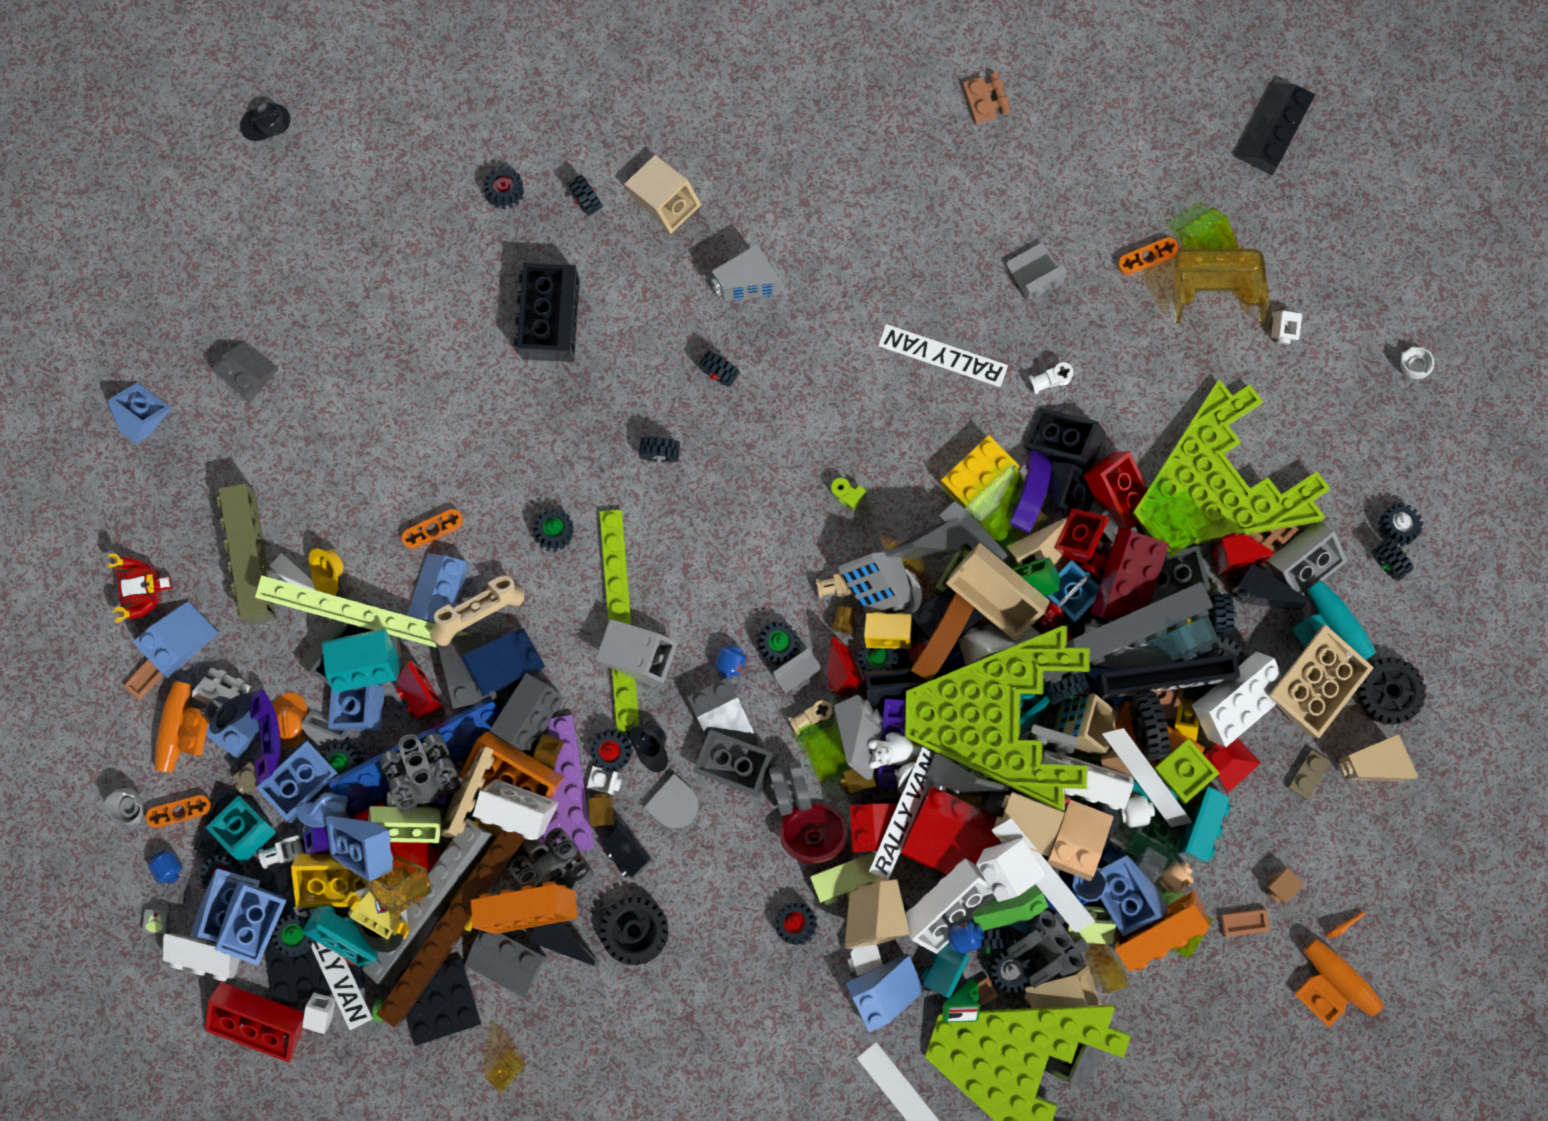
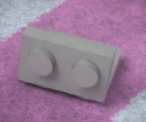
M1042 243L1009 260L1006 265L1027 300L1032 297L1037 298L1046 292V289L1052 286L1055 288L1065 281L1064 279L1068 272L1064 265L1057 266Z

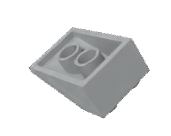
M856 695L834 705L847 764L865 779L870 780L872 779L874 769L869 767L873 753L868 747V743L871 740H881V722L883 720L879 710H875L868 701Z

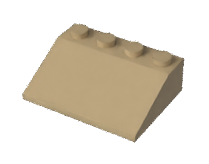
M1323 625L1269 696L1284 714L1306 735L1320 738L1374 667L1327 625Z

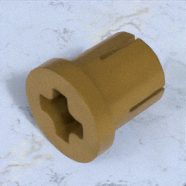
M838 606L831 629L839 633L852 634L855 610L849 607L844 609V606Z

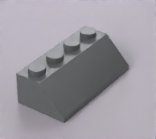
M353 591L346 598L373 606ZM330 619L298 664L330 686L325 675L323 641L375 630Z

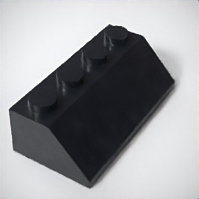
M1272 83L1234 157L1273 175L1316 94L1296 84Z

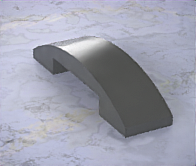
M954 501L938 516L943 522L958 517L969 540L965 544L971 550L981 543L1011 569L1016 567L999 544L957 502Z

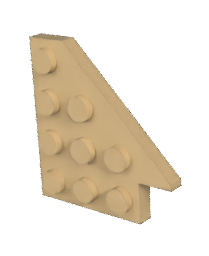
M488 747L480 749L461 781V788L454 793L443 812L445 816L441 823V837H455L458 833L461 834L466 825L465 815L467 812H471L476 800L473 797L477 790L480 791L484 784L485 778L482 776L485 769L489 770L494 761L492 756L494 750Z

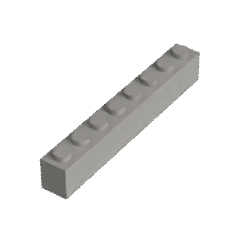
M466 819L463 832L461 834L458 833L453 838L405 907L407 909L408 925L411 928L406 939H403L401 945L394 951L388 953L378 951L376 962L365 965L362 969L377 984L388 986L394 984L496 835L482 823Z

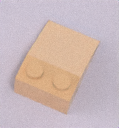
M1070 800L1047 860L1048 864L1091 881L1102 855L1114 816Z

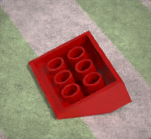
M931 786L924 796L901 854L946 876L965 858L976 865L984 849L1002 844L992 831L997 817Z

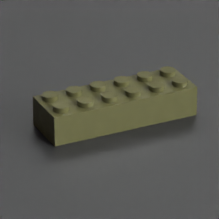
M245 483L219 488L220 495L217 496V503L219 509H222L223 517L220 518L222 529L226 530L227 539H224L226 551L230 553L231 560L228 561V569L230 574L233 573L234 577L231 587L233 594L237 595L238 604H235L237 617H240L241 620L249 625L277 620L275 604L255 598L261 576L270 578L256 493Z

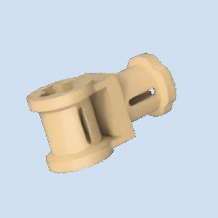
M841 573L834 574L831 579H816L819 599L823 598L824 595L835 593L837 596L854 595Z
M820 700L813 707L796 717H789L788 719L797 736L800 735L802 730L820 721L828 720L832 715V706L829 702ZM819 705L828 707L825 717L822 714H816Z

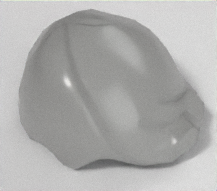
M131 788L117 789L109 794L104 801V808L114 821H122L124 825L128 826L140 824L143 815V802L135 790Z

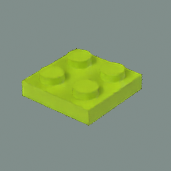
M1187 739L1154 768L1155 772L1184 804L1220 774L1190 739Z

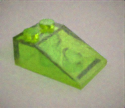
M1014 464L964 508L997 543L1005 539L1013 528V525L1009 524L1014 505L1019 502L1024 480Z

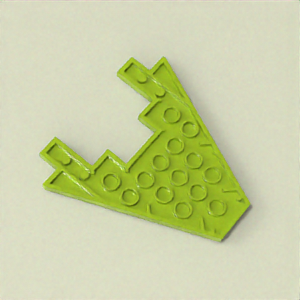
M1218 380L1132 515L1148 537L1170 543L1168 547L1170 549L1220 540L1224 538V535L1237 532V535H1249L1321 522L1325 519V516L1314 501L1329 492L1330 487L1320 474L1315 472L1282 495L1268 477L1250 489L1225 456L1226 453L1241 443L1229 425L1260 406L1263 400L1251 385L1246 386L1232 396L1222 381Z
M1061 626L906 691L905 737L1058 810H1065V788L1088 789V765L1042 764L1043 741L1020 740V694H1043L1044 671L1090 672V648H1067V626Z
M1112 1004L979 1011V1019L976 1022L945 1023L942 1021L943 1013H939L925 1058L994 1121H1053L1058 1103L1036 1096L1049 1055L1072 1063L1078 1042L1124 1058L1131 1034L1109 1026L1116 1007Z

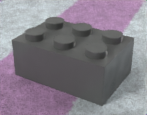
M526 673L493 724L490 732L528 755L535 748L537 739L542 731L547 729L549 720L554 712L560 708L564 697L548 685Z

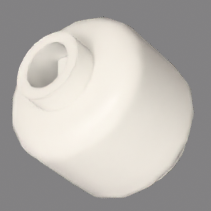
M1144 796L1129 797L1125 810L1120 808L1122 822L1126 823L1129 827L1148 825L1151 816H1155L1153 803H1148Z

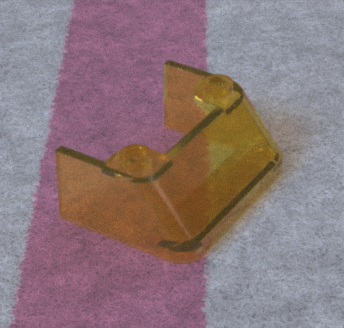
M1257 249L1180 250L1175 258L1173 283L1176 324L1181 322L1184 306L1193 303L1195 291H1238V297L1242 303L1257 305L1259 323H1264L1270 304L1264 255Z

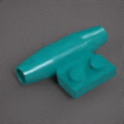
M1320 580L1307 589L1319 615L1309 616L1291 629L1304 648L1308 646L1322 626L1327 625L1365 660L1376 653L1364 627L1345 602L1326 583Z

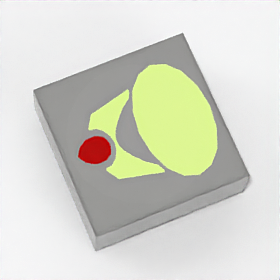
M145 909L142 932L167 934L169 911Z

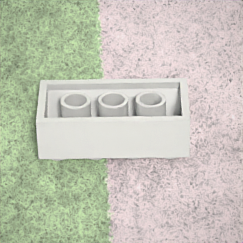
M965 858L945 878L941 879L938 885L924 895L922 900L906 912L905 915L910 932L909 937L912 941L937 954L949 943L948 933L951 932L953 925L967 920L973 921L971 914L995 899L993 892L977 865Z

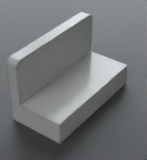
M808 648L774 671L772 675L786 694L820 671L822 667L813 656L812 650Z

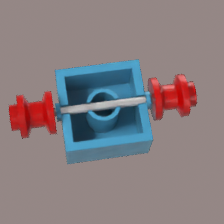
M1094 553L1091 557L1092 562L1090 564L1084 563L1081 568L1071 560L1059 573V591L1052 595H1044L1050 601L1045 613L1036 621L1042 629L1052 630L1055 627L1053 621L1056 618L1070 628L1094 603L1099 589V585L1096 582L1101 579L1099 573L1105 571L1108 561L1105 555Z

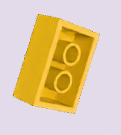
M988 435L941 479L940 486L963 509L972 515L1018 472L1020 466Z

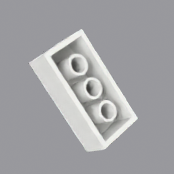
M1255 652L1239 666V678L1231 682L1218 683L1192 705L1209 741L1227 747L1276 705L1269 695L1283 677L1273 657Z

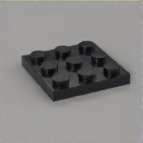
M463 958L441 965L406 1016L415 1046L482 1024Z

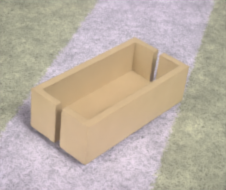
M981 543L956 567L946 583L1014 641H1017L1029 629L1030 625H1033L1045 613L1050 601Z

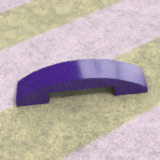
M1033 449L1030 451L1026 463V470L1028 471L1019 502L1014 505L1009 524L1027 533L1031 531L1042 507L1052 467L1051 458Z
M259 690L252 695L253 702L250 708V719L259 721L262 757L254 761L256 783H261L273 775L280 755L279 724L273 705L264 690Z
M885 698L881 741H886V735L892 732H897L904 736L906 700ZM886 764L880 766L877 787L898 788L897 776L894 771L900 769L902 765L892 766Z

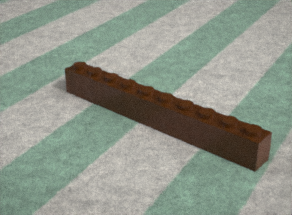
M502 830L376 1013L378 1017L394 1028L401 1025L471 923V900L480 898L479 895L491 894L508 869L510 861L522 849V844L526 839L522 834L515 831L507 832Z

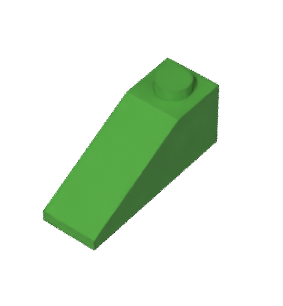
M1034 884L1017 897L1000 902L996 898L971 914L976 926L980 925L984 931L1030 920L1049 906L1042 891Z

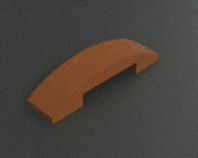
M957 592L947 606L944 616L926 647L921 651L911 668L912 672L928 681L934 678L944 663L974 609V606Z

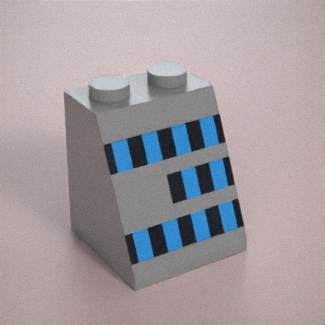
M757 244L712 271V289L717 297L722 296L724 301L765 297L781 293L780 279Z
M878 552L838 566L844 580L865 613L882 612L890 614L889 610L893 609L894 612L907 608V603L914 601L902 558L887 557L885 552Z

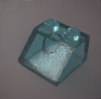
M1205 616L1148 641L1149 646L1173 661L1180 658L1187 661L1197 656L1196 651L1202 654L1211 650V644L1219 641L1209 617Z

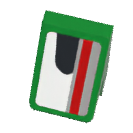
M971 979L944 1003L942 1021L945 1023L978 1021L980 1005L976 1002L979 998V983Z

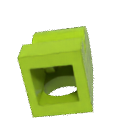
M844 478L835 479L831 485L833 497L852 511L855 510L866 495V490L859 485L854 489L850 486L848 480Z

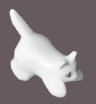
M888 733L886 741L871 740L868 743V747L873 753L869 767L874 769L886 764L892 766L904 765L913 756L919 755L922 747L930 752H933V750L925 746H914L909 738L902 736L900 733Z

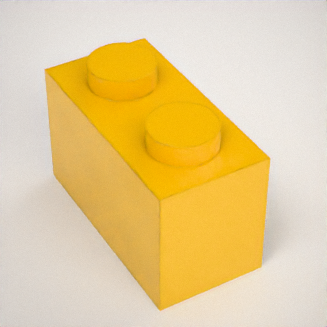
M882 612L866 613L864 635L866 648L911 649L913 631L911 614L903 612L896 614H884Z

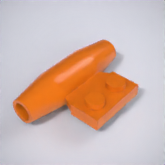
M174 681L163 707L156 739L155 770L173 773L181 752L202 756L209 723L201 715L202 709L191 708L192 684Z
M1316 938L1304 948L1303 952L1320 974L1309 977L1294 994L1328 1027L1345 1012L1348 1001L1370 1017H1374L1384 1007L1382 1000L1370 984L1343 957Z

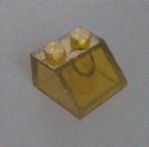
M399 856L393 858V872L370 882L361 877L362 882L381 908L393 914L405 911L406 908L432 893L427 869Z

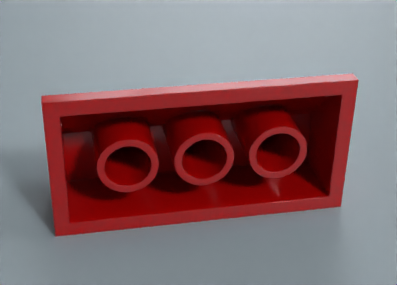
M220 982L208 1002L205 1031L290 1063L303 1031L305 1013L258 996L255 993Z

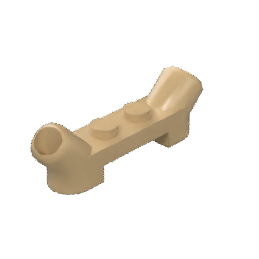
M497 577L488 582L489 589L455 608L448 604L437 610L434 614L435 625L430 631V637L438 645L447 646L457 632L506 605L520 606L524 600V591L521 587L514 584L511 577Z

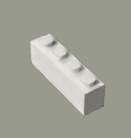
M1045 749L1042 764L1088 765V789L1065 788V794L1071 796L1077 794L1083 796L1087 801L1094 803L1099 801L1112 809L1117 810L1121 808L1125 810L1134 786V778L1132 776Z

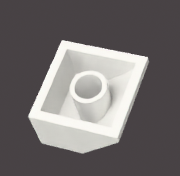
M1024 837L984 849L976 864L998 902L1021 895L1045 877V873Z

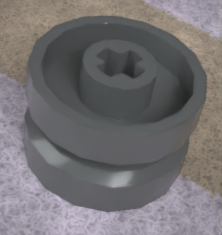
M800 760L788 763L789 778H785L783 768L780 765L769 768L772 780L770 785L781 816L792 814L793 805L791 799L795 798L797 808L800 811L812 808Z

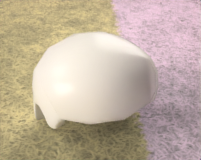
M1410 347L1401 355L1400 368L1404 375L1410 379L1425 378L1434 369V358L1431 352L1423 347Z

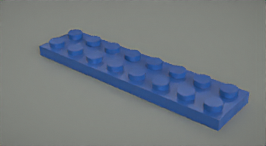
M492 697L416 736L421 744H423L424 739L431 734L442 735L451 756V761L454 764L468 757L477 739L486 731L490 732V729L500 715V711ZM399 745L328 781L333 793L347 796V812L349 816L387 799V793L390 792L389 782L382 769L380 757L388 751L400 753ZM445 756L439 757V758H437L436 760H440V759L444 758ZM402 773L395 774V775L392 776V777H397V776L401 775Z

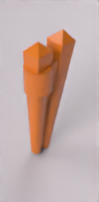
M1361 912L1346 922L1340 923L1334 929L1327 932L1326 937L1334 938L1338 935L1340 936L1347 931L1349 926L1364 916L1365 912Z

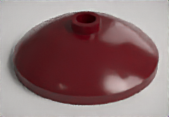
M811 803L812 808L803 811L795 807L792 814L785 815L780 825L779 836L784 850L794 859L805 863H821L838 855L844 848L848 837L847 824L842 814L835 808L822 803Z

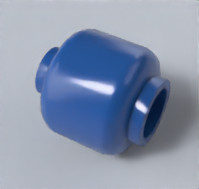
M730 645L719 650L714 665L720 671L719 676L728 677V679L732 680L733 676H740L747 660V657L743 654L744 650Z
M162 850L150 858L151 862L148 865V869L157 883L167 882L170 885L180 879L179 874L183 870V866L174 852Z
M971 920L953 925L951 932L948 933L951 948L954 951L957 950L960 954L978 950L981 947L982 939H984L982 927L980 925L976 926Z

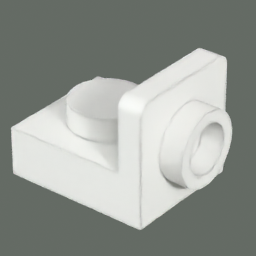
M593 766L587 789L614 795V792L620 789L622 778H619V772L603 771L602 768Z

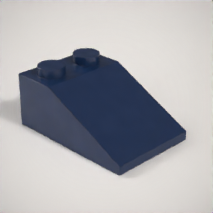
M524 628L506 634L461 657L482 696L520 683L526 673L535 676L545 668Z

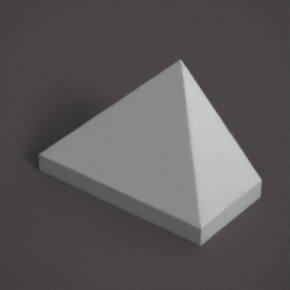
M311 710L301 723V727L318 750L329 748L330 745L343 743L350 731L329 729V717Z

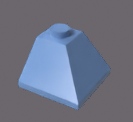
M138 382L108 400L119 431L136 444L150 436L171 410L169 405Z

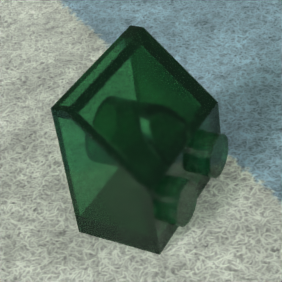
M1154 810L1155 816H1151L1148 825L1134 828L1124 850L1163 872L1168 869L1177 856L1187 828L1181 825L1171 827L1162 814Z

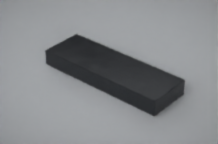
M222 786L217 787L210 810L207 813L195 844V851L209 856L218 854L221 843L206 827L241 793Z

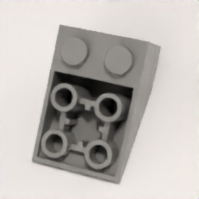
M610 619L594 661L652 687H656L665 681L678 642L659 633Z

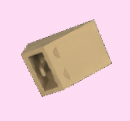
M1067 518L1006 546L1009 556L1016 567L1050 557L1059 574L1071 561L1054 549Z

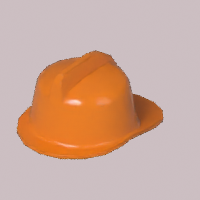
M288 692L280 695L273 704L279 724L280 743L285 746H295L305 740L307 736L301 727V723L308 715L307 705L302 696L296 693Z

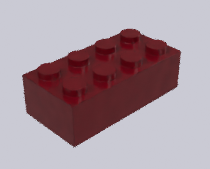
M1119 527L1091 613L1115 621L1148 606L1170 543Z

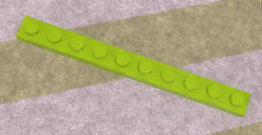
M622 510L600 511L608 622L612 619L631 625ZM612 669L617 731L628 732L633 727L639 725L636 679Z

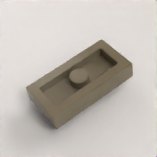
M1310 750L1289 784L1288 789L1305 800H1309L1331 761L1314 750Z

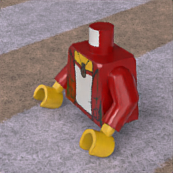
M114 553L106 556L113 558L115 561L114 564H106L107 568H113L117 565L120 567L116 568L121 607L115 608L112 614L120 613L121 617L115 618L114 622L120 623L124 618L145 617L156 607L157 603L162 601L161 591L172 589L171 577L159 578L158 571L152 568L150 564L136 558H119Z

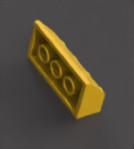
M330 853L297 854L291 865L296 908H312L324 905L329 907H352L349 903L342 902L349 892H355L367 886L374 887L377 883L387 886L390 881V873L369 882L331 859Z

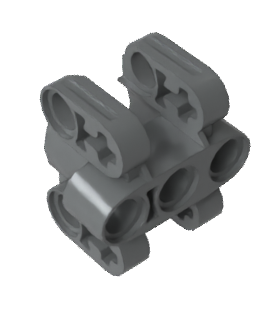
M440 734L427 736L423 744H421L416 735H405L399 741L400 753L388 751L380 757L382 769L389 782L390 792L399 811H411L418 803L433 802L442 794H454L461 788V783L451 761L448 748L443 736ZM445 756L444 758H442V759H440V760H436V759L439 758V757ZM402 773L401 775H399V776H397V777H392V776H394L395 774ZM455 781V782H454L453 784H451V785H445V784H447V783H449V782ZM405 799H410L408 802L402 803Z
M562 828L551 830L547 834L545 842L540 837L537 840L525 839L522 848L526 856L515 857L508 866L509 871L521 887L535 886L536 888L541 887L544 882H556V885H565L568 889L575 891L578 884L587 883L594 874L588 862L577 851L578 848ZM571 848L565 854H562L566 849ZM573 860L577 862L574 865L571 863ZM586 869L584 874L577 876L582 870ZM534 876L532 879L525 883V881L529 877Z
M1042 911L1031 918L1027 924L1030 933L1006 949L1011 957L1017 958L1036 945L1048 961V964L1035 971L1034 975L1029 977L1028 981L1033 988H1036L1058 973L1063 976H1069L1084 966L1082 953L1090 946L1084 937L1075 942L1061 925L1065 922V919L1057 912L1052 914L1049 911Z

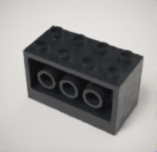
M523 263V270H519L518 277L519 283H521V291L517 292V304H520V312H516L515 317L518 334H514V347H516L517 353L520 354L523 360L574 362L580 276L576 265Z

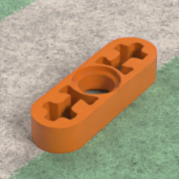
M1164 238L1125 254L1118 262V270L1121 274L1130 276L1167 261L1176 255L1178 243L1173 238ZM1165 244L1168 247H1173L1171 253L1166 250L1161 252L1160 255L1158 254V251L1164 249ZM1144 252H1151L1154 260L1151 262L1144 261L1142 258ZM1137 255L1138 262L1134 263L1130 270L1128 267L1123 266L1125 260L1131 263L1136 260Z
M449 509L405 530L402 534V542L409 549L422 547L458 530L463 525V516L459 511ZM450 515L458 516L455 525H452L451 522L445 524L446 530H443L442 524L438 521L442 519L445 523L450 520ZM437 524L439 527L437 534L429 535L427 533L428 525ZM421 528L423 534L427 537L424 540L422 536L417 537L415 539V544L407 542V540L410 539V534H413L414 536L421 534L418 531Z
M203 795L186 798L149 809L145 819L149 826L162 828L206 816L212 801ZM199 800L206 803L202 812L200 809L191 810L193 815H190L188 802H190V806L198 805ZM178 805H182L185 809V814L181 818H176L173 814L174 808ZM155 812L161 815L168 813L171 821H168V817L160 818L157 824L156 821H152V817L155 816Z

